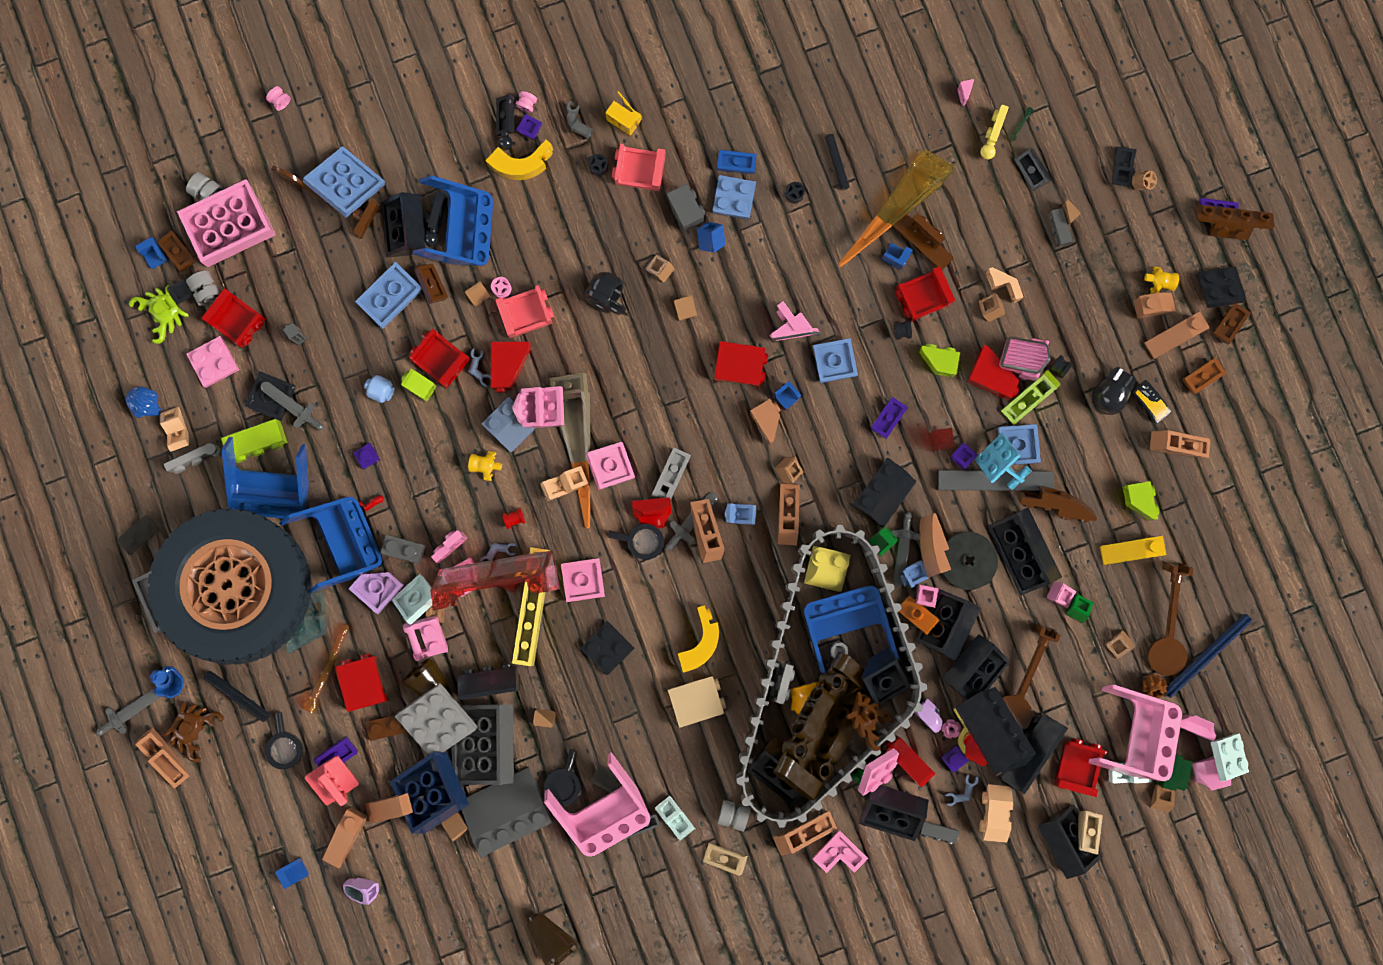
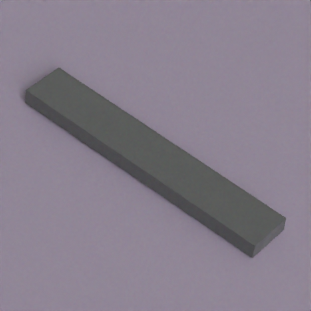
M939 470L938 490L1039 491L1040 486L1054 488V472L1032 471L1024 478L1025 481L1023 483H1019L1012 490L1007 484L1014 476L1007 471L992 483L983 471Z

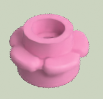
M949 719L942 725L945 737L951 739L952 737L957 738L960 735L961 725L959 722Z

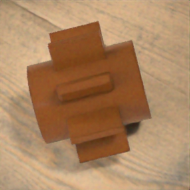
M1151 674L1143 680L1142 689L1144 694L1148 693L1151 697L1160 698L1167 692L1166 687L1168 686L1166 679H1161L1160 675Z

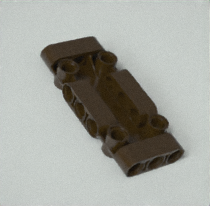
M837 652L828 671L820 675V686L815 687L807 698L792 726L791 732L793 736L783 743V754L773 771L794 790L813 801L823 785L821 783L822 780H829L832 777V765H836L841 760L857 728L855 729L852 726V719L846 718L855 705L857 693H861L862 702L870 695L861 678L865 669L843 652Z

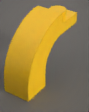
M545 140L532 155L524 159L512 158L498 147L486 159V163L495 173L504 178L526 180L539 175L546 169L543 160L546 161L551 157L553 147L548 140Z
M705 605L697 607L703 626V637L700 643L691 650L678 653L683 672L703 665L712 656L718 643V622L710 624L709 620H712L710 608L706 609Z

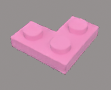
M454 530L445 536L444 546L442 544L433 551L435 554L431 557L436 563H440L466 541L468 537L459 530L456 532Z
M838 830L812 859L826 873L840 859L855 873L868 858Z

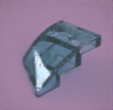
M326 591L311 593L309 608L312 609V612L305 613L304 620L299 625L300 628L287 642L288 653H292L296 649L326 634ZM321 602L322 611H315L312 603Z

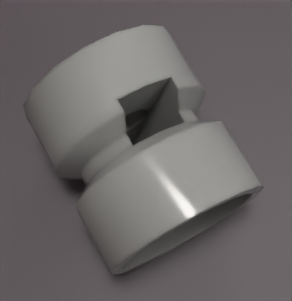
M201 172L194 174L186 186V192L196 199L200 198V201L223 190L221 185L210 181Z
M209 271L197 272L186 280L190 290L195 292L193 296L199 306L213 303L220 294L217 286L213 285L214 280Z
M724 799L717 824L725 827L732 825L733 829L744 832L751 807L742 804L737 807L735 802Z

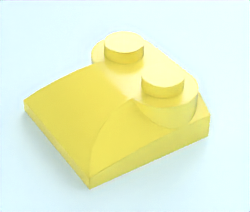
M813 546L804 584L841 593L851 555Z

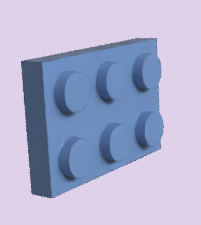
M395 262L355 302L384 329L423 289Z

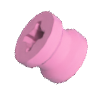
M279 86L271 89L266 96V100L269 103H273L277 111L284 109L291 99L288 94L283 93Z
M520 91L519 101H516L515 107L531 114L533 112V104L538 99L531 93Z
M497 277L491 283V289L498 298H506L511 294V285L506 278Z

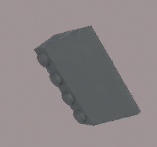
M513 704L460 706L478 726L474 732L452 746V766L460 784L503 785L514 783Z
M530 767L514 774V783L491 785L466 797L469 805L462 809L471 838L480 858L554 821L549 808L544 803V797Z

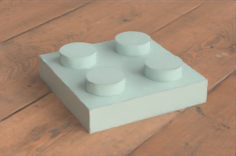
M419 574L392 601L405 621L411 625L439 597L427 580Z
M1240 733L1211 742L1220 781H1227L1249 772Z

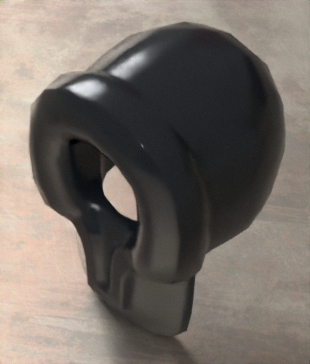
M609 272L597 273L584 291L585 300L591 306L604 313L613 312L617 315H628L626 308L617 303L622 293L624 282L615 274Z
M1120 367L1114 368L1107 378L1095 387L1092 393L1094 407L1106 415L1120 413L1130 399L1131 390L1136 382L1135 377Z

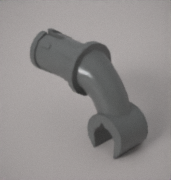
M572 101L567 103L566 117L571 132H576L588 140L593 132V128L579 122L578 118L576 119L579 112V104L576 109L572 110L570 108Z

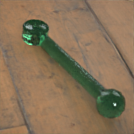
M1029 107L1026 109V115L1014 134L1010 135L1011 141L1017 139V134L1027 118L1033 114V108Z

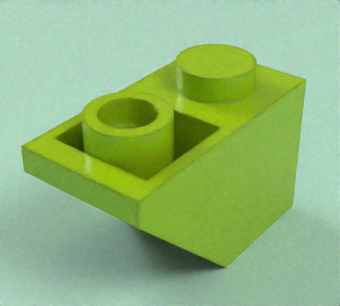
M925 344V346L920 348V355L935 375L952 378L956 376L960 352H955L956 349L950 347L938 349L933 344Z
M412 368L409 372L406 371L401 379V385L426 402L437 387L433 382Z
M1150 481L1123 487L1126 506L1148 521L1158 519L1159 508L1154 501L1155 488L1151 485Z

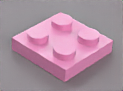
M221 336L187 353L196 374L205 388L239 371Z
M623 442L586 453L598 490L635 478Z
M599 558L561 564L566 602L605 597Z
M894 748L866 765L858 791L863 796L868 792H874L882 783L886 784L892 779V772L897 765L896 761L899 755Z

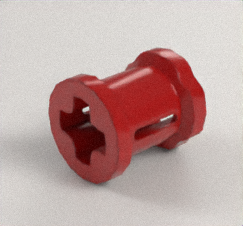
M521 507L508 514L502 513L507 529H511V526L520 523H526Z

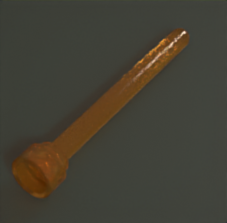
M347 624L341 627L313 693L307 701H304L302 709L316 714L319 708L318 698L349 631Z

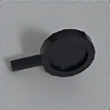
M573 749L569 751L564 769L554 770L544 782V792L549 789L561 806L572 804L578 798L581 791L580 779L572 771L577 751Z

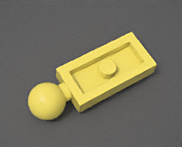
M1001 105L999 110L995 109L991 119L994 121V124L988 128L985 138H988L987 143L980 151L984 159H992L995 156L996 150L994 145L1002 128L1008 106Z

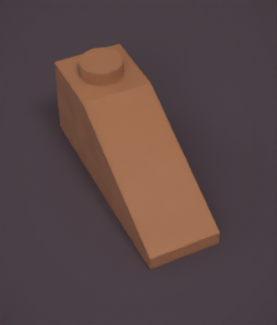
M1198 312L1144 344L1152 358L1155 359L1209 329V326L1201 312Z
M1170 430L1151 431L1150 451L1209 458L1210 439Z
M780 484L777 544L797 546L800 485Z
M709 499L690 502L697 544L703 563L721 560L725 549Z
M353 807L347 809L335 830L322 860L340 869L368 816Z
M827 811L774 836L773 839L780 855H788L833 832L837 827L830 811Z

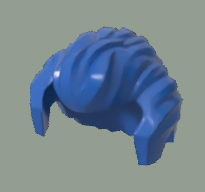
M134 387L126 395V404L137 418L158 416L161 410L157 403L158 394L154 390H150L147 387Z
M165 666L162 670H154L149 676L151 682L156 685V689L153 690L154 694L160 697L173 698L178 696L184 687L182 675L173 666Z

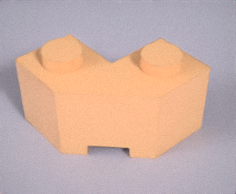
M988 784L986 792L982 794V804H985L986 813L984 820L980 821V832H983V840L1007 843L1011 831V822H1009L1010 810H1013L1012 787Z

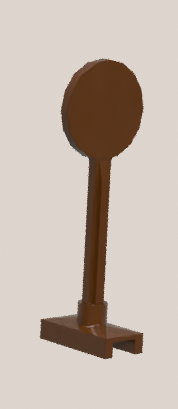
M272 166L271 170L284 180L297 187L306 189L312 195L325 201L296 176L279 167ZM371 199L365 211L357 208L350 214L353 219L359 221L353 231L355 236L363 238L380 208L378 202Z
M1163 561L1162 569L1171 573L1170 581L1172 582L1166 634L1164 638L1156 640L1150 646L1147 655L1148 662L1154 671L1158 674L1169 676L1180 672L1187 661V651L1181 642L1174 639L1180 583H1182L1183 576H1193L1194 568L1183 563L1173 565Z
M1037 623L1035 630L1040 635L1037 641L1038 645L1017 694L1002 697L1022 731L1028 727L1032 719L1031 706L1024 699L1045 648L1048 647L1050 641L1058 642L1061 636L1057 630L1053 628L1052 630L1045 629L1041 623Z

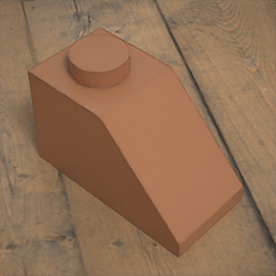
M1172 293L1148 294L1139 296L1134 300L1138 319L1176 311Z
M770 399L750 410V415L769 445L774 442L780 417L778 412L781 411L775 401L772 403Z

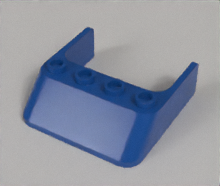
M436 176L420 178L419 183L441 189L449 197L446 243L444 252L422 248L413 250V255L456 265L483 266L487 264L489 260L493 198L490 193Z

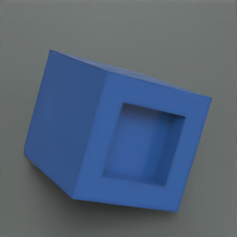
M708 221L697 228L700 250L714 253L725 246L723 224Z
M153 237L135 246L138 253L145 257L151 269H155L169 261L163 249Z
M891 243L884 253L882 260L902 270L913 250L907 246L905 249H902Z
M788 381L774 393L773 397L786 411L801 398V394Z
M301 858L275 872L284 889L309 875Z

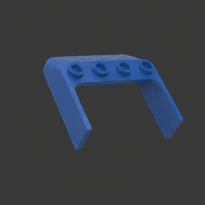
M228 437L221 450L229 509L247 510L264 517L281 519L290 514L306 510L309 488L306 445L302 444L296 455L297 475L238 469L235 464L233 437Z
M353 497L342 498L290 514L279 522L280 526L308 517L315 518L333 558L339 576L316 584L308 590L309 594L351 580L376 569L382 563L381 554L361 507Z
M862 587L817 600L805 606V621L820 674L825 672V668L817 645L819 640L874 624H881L883 626L890 652L896 659H899L882 599L876 587Z

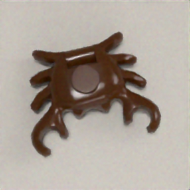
M858 692L855 705L846 718L852 719V726L855 729L857 728L861 737H866L868 747L873 751H879L881 747L874 744L879 738L872 731L876 729L875 724L878 722L884 724L886 719L888 722H891L893 717L887 710H875L879 707L876 703L868 705L870 698H866L862 702V695Z
M182 701L178 716L171 727L163 733V736L166 737L173 733L171 745H174L177 741L179 752H183V744H185L188 760L198 762L201 758H194L192 753L195 750L199 751L200 747L193 745L192 741L197 740L198 733L204 729L203 722L213 727L212 719L214 716L218 717L221 722L224 720V717L217 711L204 716L200 715L207 711L206 707L193 712L197 707L196 703L191 705L186 711V702Z

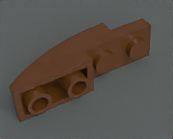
M1040 486L1039 493L1019 490L1018 499L1024 507L1033 508L1037 506L1045 510L1055 509L1057 516L1064 520H1070L1071 518L1082 522L1097 520L1094 511L1087 504L1061 490Z

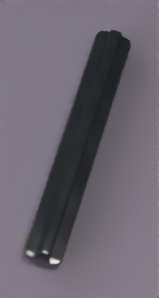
M208 671L203 679L260 721H267L270 716L268 711L212 671Z

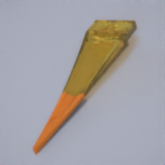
M925 149L911 163L876 217L839 262V268L942 186V182L955 171L954 165Z

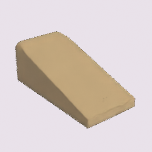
M1089 811L1079 812V850L1098 854L1103 815Z
M708 843L703 862L733 874L742 875L748 856Z

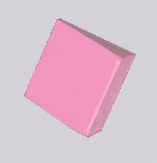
M974 79L963 81L959 84L957 90L962 106L966 104Z
M1055 581L1047 598L1068 608L1076 591L1063 583Z
M919 584L917 587L916 604L935 608L939 588Z

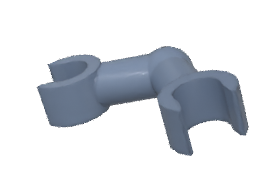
M472 349V361L468 372L480 380L482 386L487 387L483 380L485 378L491 380V376L483 374L477 369L479 361L484 357V353L481 351V355L475 357V350Z
M514 543L508 545L491 544L486 556L480 559V564L483 563L484 559H488L490 564L487 568H490L493 565L492 559L496 552H505L511 556L516 555L509 552V547L517 545Z
M969 774L965 776L966 787L964 793L956 795L946 793L945 796L953 797V801L946 803V805L953 806L956 802L970 801L973 788L978 783V777H975L973 783H969Z

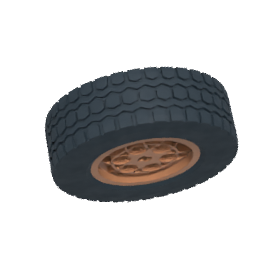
M212 510L203 513L204 515L199 514L191 518V521L187 520L180 525L179 529L176 528L169 538L165 539L161 545L162 548L158 549L154 557L156 559L152 562L150 569L152 572L149 574L148 584H150V587H148V597L151 599L149 604L160 630L171 643L187 654L218 664L237 665L250 663L271 655L272 652H276L300 628L299 625L302 624L306 616L305 613L308 611L310 604L309 600H311V593L309 594L308 592L312 587L311 573L307 559L298 543L288 532L270 519L247 510ZM229 562V569L227 571H223V564ZM247 568L248 575L241 578V571ZM214 575V581L211 584H207L208 576ZM250 587L251 594L248 597H244V590ZM216 594L217 600L214 603H210V596ZM234 600L236 603L235 607L229 610L228 603Z

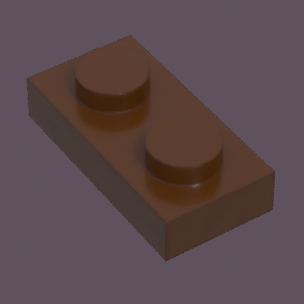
M172 230L157 241L180 272L185 271L197 261Z
M433 263L419 266L414 270L429 304L444 301L448 298Z
M1232 304L1212 335L1225 344H1230L1251 312L1239 304Z
M395 715L366 722L370 741L408 732L395 718Z

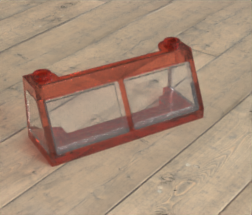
M551 550L439 569L430 590L433 610L457 606L456 601L461 595H465L464 592L527 582L529 590L533 593L559 589L554 552Z

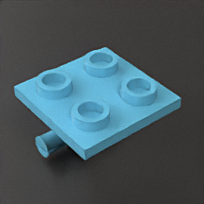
M1003 433L975 459L992 483L1005 471L1014 476L1007 484L1012 490L1019 483H1023L1025 481L1024 478L1032 472L1028 466H1025L1019 473L1010 467L1020 455Z

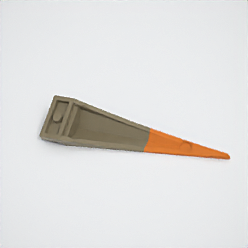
M577 373L550 378V387H563L564 426H561L572 469L581 466L588 481L587 485L577 490L585 527L590 528V465L586 457V453L590 452V393L588 392L587 373Z

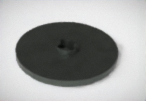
M964 532L953 536L947 541L949 550L944 552L951 570L943 572V575L952 585L960 589L974 590L985 586L992 580L998 568V555L995 547L986 537L974 532ZM966 556L968 558L973 557L972 566L970 564L965 565Z

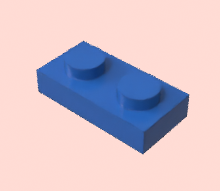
M719 150L717 170L754 174L757 154Z

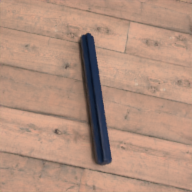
M1243 614L1166 687L1167 692L1164 694L1172 698L1252 623V618L1247 614Z

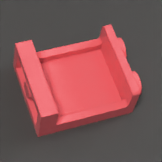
M620 143V148L616 149L615 160H618L617 167H613L612 178L615 179V185L660 191L666 156L665 150L658 149L655 152L625 147L624 144Z
M536 285L535 289L507 299H503V297L496 299L509 338L553 324L551 318L554 317L551 306H546L545 300H548L545 289H540L539 285Z

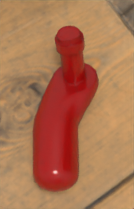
M379 495L371 499L367 505L361 501L358 503L364 508V511H369L374 506L382 503L384 497Z

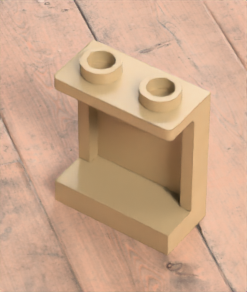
M709 676L668 689L679 728L724 714L723 709H726L724 698H719L717 692L721 690L718 679H713V676Z

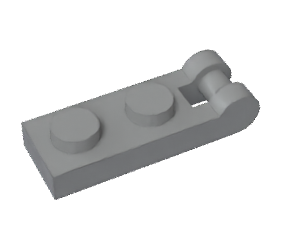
M211 443L206 444L165 463V469L174 474L181 473L186 470L185 467L191 464L192 466L198 465L206 457L219 456L221 448Z
M673 447L652 493V497L656 499L657 497H670V500L672 499L691 455ZM663 485L669 488L667 493L661 491Z

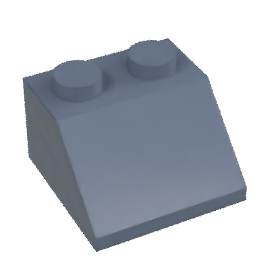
M508 397L482 425L512 453L536 428L522 427V424L517 421L512 410L514 401Z

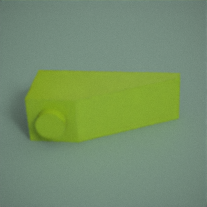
M1047 370L1001 411L1015 425L1056 390L1060 383Z

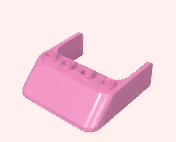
M1116 685L1102 687V691L1129 699L1134 705V716L1126 761L1122 765L1102 758L1089 759L1088 763L1133 777L1157 781L1169 780L1173 772L1182 719L1180 707L1174 703Z
M612 752L608 754V766L623 786L577 813L566 812L550 790H545L544 803L580 851L586 856L599 854L646 827L650 822V814L637 786Z

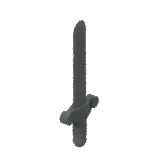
M263 382L260 387L264 393L297 417L293 424L294 427L298 428L303 423L308 422L319 431L324 429L323 424L311 416L315 407L314 403H309L306 408H303L271 383Z
M710 493L705 499H709L712 507L717 502L718 496L716 493ZM692 513L680 526L675 521L670 523V527L674 530L675 535L666 544V550H672L673 546L675 547L681 539L688 543L694 542V538L689 534L694 528Z
M910 512L904 514L902 529L891 531L896 537H899L893 580L894 584L898 587L903 585L899 576L902 575L900 571L907 568L910 540L920 539L918 533L910 531V519L912 517Z
M152 689L118 713H115L113 708H107L105 712L109 721L96 730V735L101 736L113 727L121 734L126 733L127 728L123 723L159 699L160 696L155 695L154 689Z

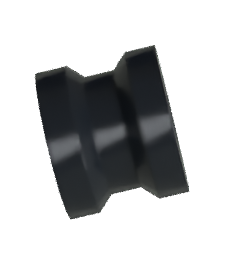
M594 154L589 159V167L593 175L603 176L608 171L607 159L602 154Z
M796 181L788 184L785 193L787 201L792 204L801 202L805 193L804 186Z
M905 320L904 322L894 321L896 340H900L903 337L907 339L912 338L910 320Z
M1060 355L1049 370L1056 372L1058 377L1062 379L1073 363L1067 362Z

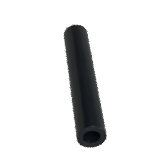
M829 134L825 136L839 186L841 190H846L850 188L834 134Z

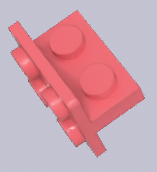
M338 755L305 775V780L325 805L335 801L340 806L347 803V792L359 785V781Z

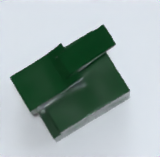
M1175 755L1171 778L1166 781H1158L1161 788L1185 791L1188 786L1192 761L1184 760L1183 756Z

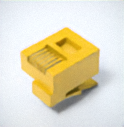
M618 91V96L623 100L626 108L613 101L605 113L606 119L631 136L637 128L636 124L638 125L642 120V115L633 110Z

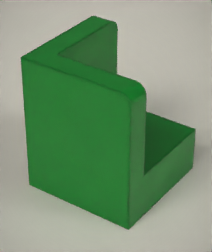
M884 526L869 540V543L872 546L879 547L878 555L881 557L898 541V538Z

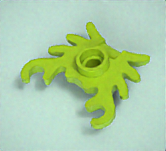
M167 285L165 288L166 294L159 288H155L157 296L146 292L145 295L151 297V299L133 297L129 301L130 307H133L135 302H139V311L149 306L148 312L152 314L156 323H160L159 327L152 330L153 333H159L160 335L158 339L152 340V343L160 344L165 340L168 325L169 333H173L174 320L178 326H181L178 314L183 317H189V314L181 310L172 299L173 297L168 290L170 285Z

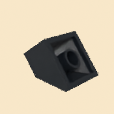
M888 648L870 658L861 677L874 703L879 706L910 688L897 659Z

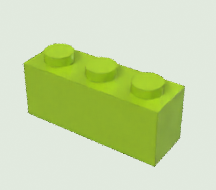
M277 419L221 438L224 446L228 437H233L235 463L246 461V457L251 455L254 457L265 454L264 451L268 449H280L283 447V444L288 443L281 421Z

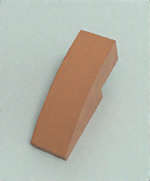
M936 513L920 519V548L928 578L951 570L944 552L949 550Z
M153 727L137 739L135 745L147 756L148 762L174 789L190 776L174 751Z
M408 793L365 804L370 823L405 816L413 812Z

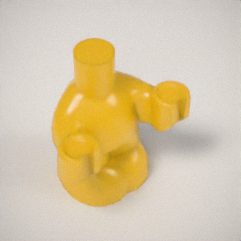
M1153 266V274H1145L1144 280L1153 282L1154 288H1150V294L1159 293L1161 288L1175 291L1179 283L1178 273L1163 272L1161 267Z
M488 451L486 456L471 454L468 469L469 472L483 473L484 480L492 481L491 477L493 474L491 472L493 470L501 471L502 463L494 462L493 459H495L496 452Z

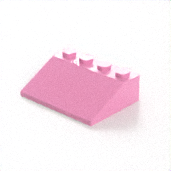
M247 179L178 211V215L200 262L207 267L276 235L269 218Z

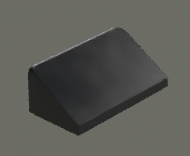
M1033 148L1028 149L1014 159L1033 191L1052 181L1051 176Z

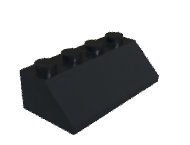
M1025 508L987 526L1020 596L1062 578L1029 508Z
M996 687L981 691L956 707L958 714L995 776L1027 765L1036 755Z
M1044 713L1036 714L1031 720L1030 724L1032 726L1030 729L1023 732L1036 755L1027 765L998 775L999 779L1023 794H1026L1068 730L1066 726Z

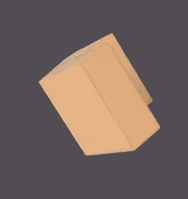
M993 267L988 269L986 275L992 290L1006 286L1012 303L1018 302L1023 298L1016 278Z
M175 407L160 413V424L167 434V447L170 452L188 446L189 434L180 408Z
M579 466L562 473L558 477L542 482L541 487L547 501H550L587 485L588 481L582 467Z

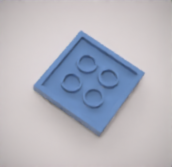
M343 146L303 178V183L346 218L385 186V181Z

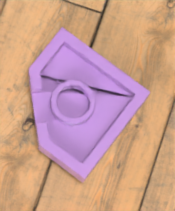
M389 572L361 574L349 590L376 614H379L402 589L404 584Z

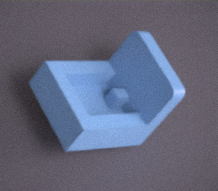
M727 504L725 510L727 523L755 525L756 505Z
M921 560L901 570L902 575L899 576L903 585H908L909 588L928 579Z

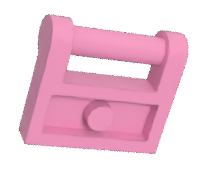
M437 615L416 620L411 625L409 623L403 625V630L407 633L415 661L448 652V646ZM415 629L420 630L425 649L420 648Z

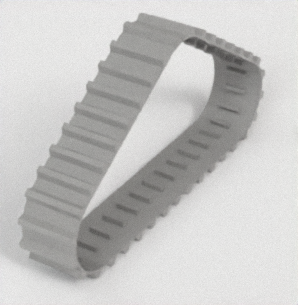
M837 525L833 528V531L827 533L821 530L816 531L812 534L813 541L799 547L797 551L801 556L799 562L791 566L790 571L795 574L793 583L787 584L785 588L790 593L788 602L781 603L780 606L785 611L782 621L775 624V627L780 630L778 639L771 640L770 646L774 648L773 657L765 660V664L769 667L768 675L760 679V683L764 686L762 696L755 697L754 701L759 705L756 715H750L749 721L754 726L752 733L745 734L744 740L748 744L746 752H742L739 755V760L743 766L742 771L736 773V782L742 785L744 791L740 796L742 804L744 806H751L756 811L755 814L758 821L763 822L765 819L777 821L779 828H784L787 821L796 819L802 823L807 821L806 814L813 808L818 811L823 808L821 800L825 796L830 795L834 797L837 795L835 787L840 782L849 783L852 781L850 773L858 767L863 770L866 767L865 759L870 754L878 756L881 753L880 750H871L868 744L865 743L867 747L857 756L853 755V760L843 769L839 768L837 770L839 773L828 783L826 781L823 783L824 787L818 792L814 801L809 800L802 807H795L796 810L790 813L783 814L782 811H778V814L769 813L763 805L759 808L751 800L754 798L753 794L747 795L744 782H749V777L745 776L748 762H753L750 753L753 743L758 744V739L755 738L758 724L763 725L764 722L760 719L763 706H768L769 701L765 699L769 686L774 685V682H771L774 666L779 667V663H776L779 648H784V644H781L785 629L790 627L786 625L790 610L794 611L795 609L794 606H791L795 591H800V588L796 587L800 573H805L802 564L805 555L810 556L812 553L808 549L815 541L818 540L820 544L824 542L823 537L835 535V539L846 536L853 539V544L859 543L866 551L864 555L866 557L869 556L873 566L871 573H875L880 586L878 591L882 593L887 606L884 610L890 614L894 626L891 628L892 632H896L901 645L898 649L903 651L908 666L905 669L910 671L913 684H910V688L913 689L911 700L906 703L908 705L900 716L895 715L896 720L886 729H880L882 733L878 736L879 740L874 742V744L880 746L885 740L893 742L896 739L894 732L900 726L907 729L910 726L908 719L915 711L921 712L923 709L919 702L921 692L927 690V684L921 682L918 673L923 668L922 664L914 662L911 652L916 647L914 643L907 642L904 634L909 627L907 623H901L897 612L902 607L900 604L893 603L890 593L895 589L894 585L887 584L883 574L888 569L887 565L880 564L876 556L880 549L878 546H871L864 539L865 532L862 530L853 533L845 531L843 525Z

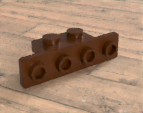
M1200 204L1196 207L1198 221L1213 223L1210 228V236L1248 240L1254 228L1272 230L1275 226L1273 213Z
M900 207L888 217L887 222L934 266H940L943 270L954 259L941 246L945 240L942 232L931 226L926 217L916 213L911 218Z

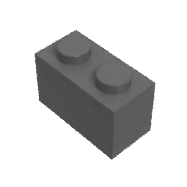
M687 184L667 193V200L683 231L704 222L703 215H705L702 205H698L695 200L697 196L694 189H689Z
M386 535L381 554L422 564L427 546Z

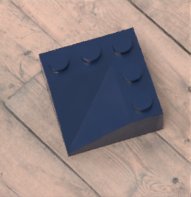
M432 752L390 781L395 795L408 793L413 812L404 817L411 834H425L469 805L448 754L445 752Z

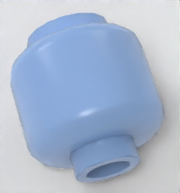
M375 375L372 379L368 378L364 386L367 397L379 403L389 401L395 389L392 387L393 384L390 380L379 375Z

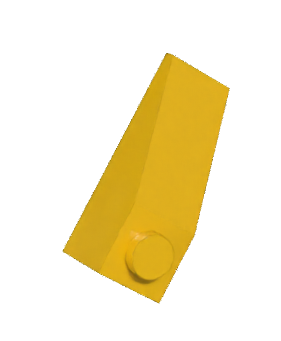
M1163 536L1100 546L1103 565L1166 555Z

